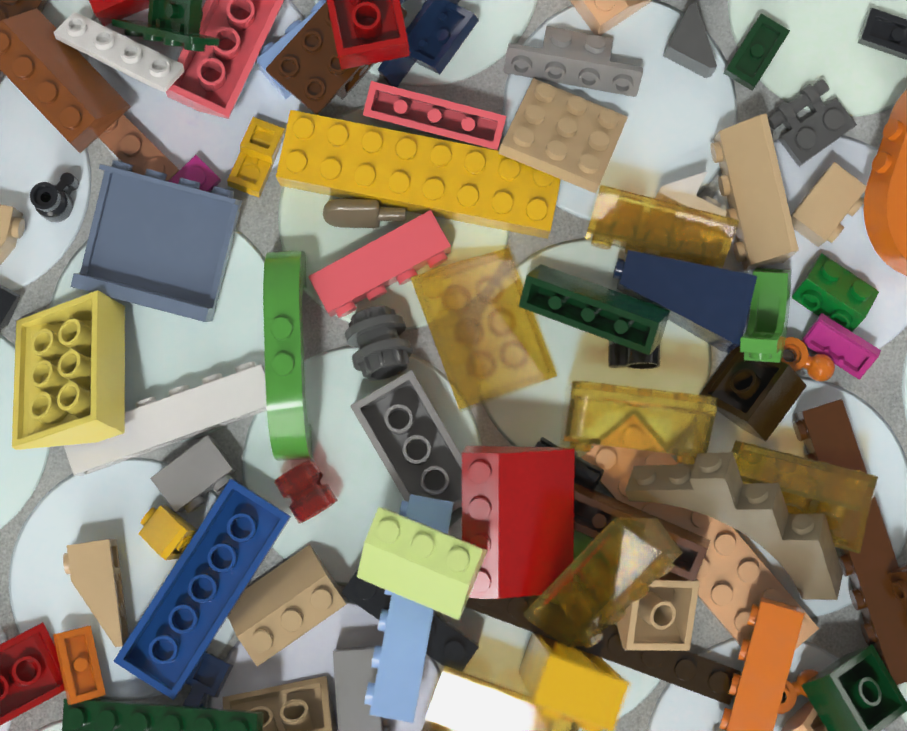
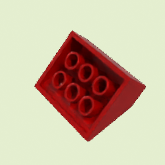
M465 447L462 452V540L488 550L469 598L502 599L573 592L575 448Z

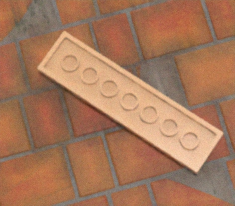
M635 413L631 414L581 457L592 465L604 469L600 483L614 499L710 540L708 550L695 578L700 581L698 597L740 647L743 638L751 639L754 627L747 625L752 604L760 605L762 597L801 608L733 527L710 516L686 508L655 502L628 500L625 489L634 466L678 465ZM806 612L795 650L820 629Z

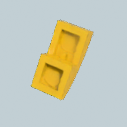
M255 117L252 118L241 141L238 158L227 179L229 187L260 198L277 157L285 128Z

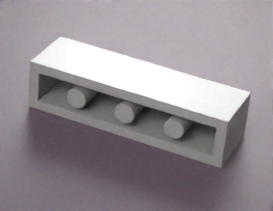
M375 646L340 648L333 651L338 731H390V726H383L382 717L369 715L371 705L364 704L368 682L375 683L378 668L371 667Z

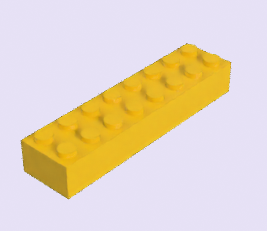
M290 110L276 173L280 186L344 199H375L379 201L380 206L406 208V211L420 214L431 210L435 217L546 239L550 235L561 181L557 177L498 154L499 151L295 110Z
M532 632L519 669V675L532 704H535L534 708L537 709L536 712L557 721L561 720L562 714L574 718L573 722L577 723L576 727L584 731H602V729L614 731L630 683L601 657Z

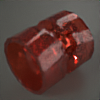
M313 458L292 468L274 481L283 498H290L292 500L289 508L298 524L311 519L338 502L329 484H322L320 482L323 474Z

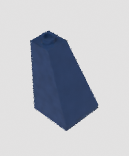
M631 250L627 251L624 259H617L613 278L618 279L617 290L633 298L670 310L668 320L720 351L729 353L740 346L757 280L756 275Z

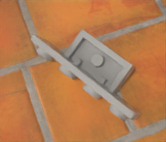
M546 26L542 49L509 43L503 70L507 74L632 97L637 96L643 75L642 67L610 61L613 38Z

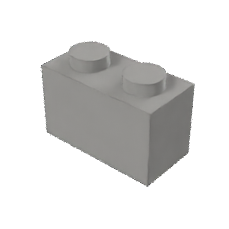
M207 435L150 479L175 512L182 513L186 510L189 514L205 502L203 496L213 488L216 492L225 488L230 478L233 479L231 475L237 469L214 438Z

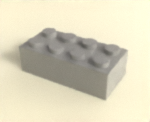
M412 370L350 405L405 501L409 502L410 494L454 502L452 512L462 507V455Z

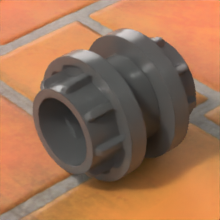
M373 306L355 313L351 317V322L348 324L349 328L345 332L347 344L351 347L359 348L351 358L354 368L362 371L363 377H367L369 380H382L405 371L407 364L410 362L409 357L412 355L413 349L409 340L399 338V335L406 329L404 318L397 315L395 310L390 309L388 306Z

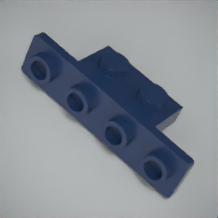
M426 0L418 14L406 28L410 56L383 61L378 67V72L393 87L399 86L415 63L440 75L479 20L476 15L458 6L457 4L460 0Z

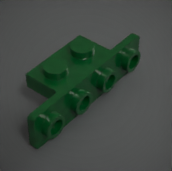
M149 0L148 22L112 19V26L123 28L124 35L143 37L144 40L163 42L164 45L180 46L190 51L205 52L206 45L219 46V38L200 34V23L203 17L202 0Z

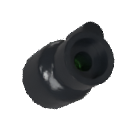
M64 173L61 175L57 185L40 182L31 189V203L35 206L36 211L46 220L51 222L64 221L73 210V201L70 194L79 187V181L71 173Z
M617 343L608 346V367H628L632 369L660 367V344L650 355Z

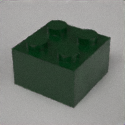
M873 644L842 656L801 685L827 731H882L907 712V702Z

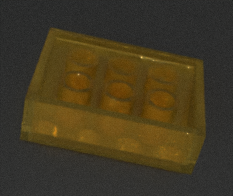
M509 248L444 265L411 277L414 292L459 413L557 377L533 312L518 307L523 285Z

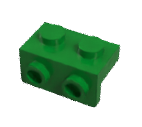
M821 253L814 261L803 282L794 291L792 299L817 316L823 313L853 332L866 318L879 291Z

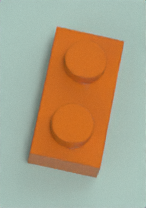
M91 625L54 634L53 638L68 705L105 696L106 692Z

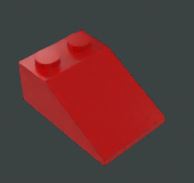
M43 622L0 644L1 726L65 691L56 647Z

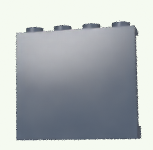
M115 160L112 161L111 166L100 164L99 169L105 171L80 273L73 274L70 287L88 292L98 290L118 300L202 322L212 321L242 200L233 198L234 191L215 186L212 193L199 190L200 182L181 177L178 184L165 181L167 174L146 169L145 175L132 172L133 165Z

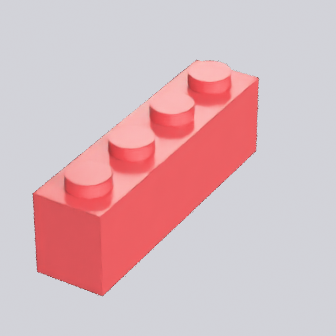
M374 81L370 82L363 116L497 151L499 150L507 119L505 115Z
M429 210L309 275L308 278L330 318L336 314L338 318H342L357 309L355 304L366 298L371 302L386 294V287L398 281L399 285H403L418 276L416 271L426 265H429L431 269L444 263L448 259L447 254L451 252V245L432 211Z

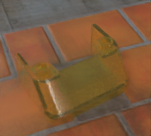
M572 381L565 391L560 445L570 443V448H575V451L591 452V446L601 445L668 453L677 456L676 463L694 464L698 453L708 452L718 398L596 382Z

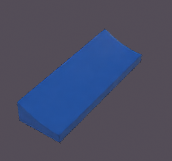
M230 478L113 662L170 699L175 700L292 516L237 480Z

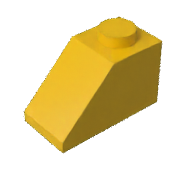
M160 505L158 509L152 507L145 514L140 522L144 527L138 534L164 560L179 559L198 529L168 506Z

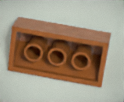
M38 8L1 20L0 70L79 153L86 149L131 107L77 49L55 38L54 31L57 28Z

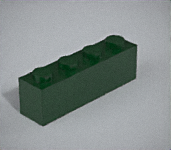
M542 264L527 274L518 306L650 355L661 343L670 310Z

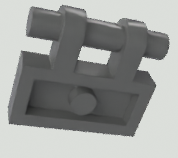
M823 79L813 86L808 84L802 88L799 96L789 103H781L775 108V113L768 117L769 126L772 129H776L781 124H784L789 131L779 141L799 167L857 125L837 98L826 105L822 102L820 97L829 91V86ZM808 106L813 114L800 123L796 114Z

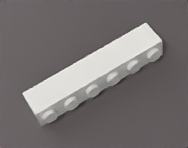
M254 361L235 367L236 373L223 377L222 373L214 374L203 378V385L190 389L189 385H183L168 391L170 396L157 401L154 396L136 402L137 408L125 412L124 434L96 443L64 445L73 475L84 476L267 411L265 367L262 364L256 366Z

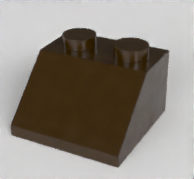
M740 346L730 352L699 394V397L738 427L766 442L807 385L790 365L782 361L776 363L744 360V352H740Z

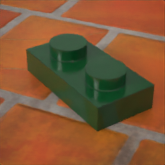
M761 13L723 74L753 91L790 30Z

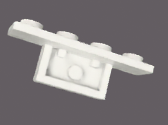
M72 13L54 31L57 40L163 92L167 91L185 72L182 63L78 13Z

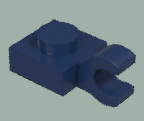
M206 651L186 682L192 688L182 706L205 707L207 695L218 698L234 665Z

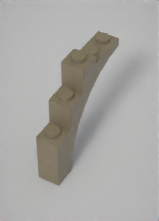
M733 452L698 453L694 464L633 467L625 489L629 501L655 502L682 507L723 522L739 530L770 553L792 578L802 599L838 600L843 571L825 513L789 514L779 483L743 484Z

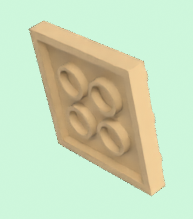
M533 78L501 143L498 154L596 194L628 116Z

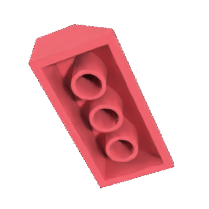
M206 0L202 7L203 17L200 23V34L219 38V46L206 45L205 52L185 50L183 47L177 61L184 65L185 72L166 91L167 97L199 112L229 119L285 0Z

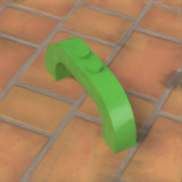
M303 250L267 252L264 264L263 317L266 404L273 456L277 461L312 459L311 424L307 418L304 377L303 288H307L306 255Z

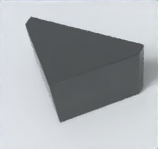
M697 2L688 6L663 56L707 78L713 75L717 64Z

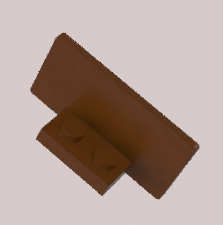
M326 1L266 67V71L310 111L318 115L336 95L343 100L375 63L341 70ZM401 6L403 18L405 19L407 11Z

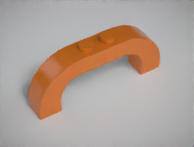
M907 89L895 103L889 120L883 129V137L877 155L872 162V170L864 196V220L871 244L888 266L907 276Z

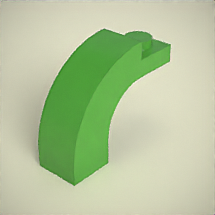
M756 268L752 275H756L757 280L751 300L747 330L740 341V352H744V360L780 363L787 334L792 269Z

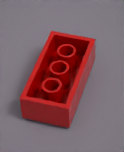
M327 0L341 70L410 56L400 0Z

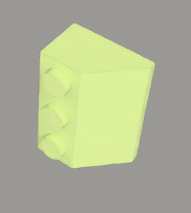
M378 507L364 542L357 578L460 620L488 550L388 509Z

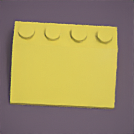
M97 290L17 320L12 448L21 450L96 443L124 434L125 306Z

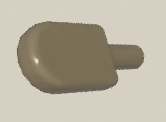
M333 199L324 205L323 218L329 225L334 227L378 228L380 221H406V208L380 207L379 201L375 199Z

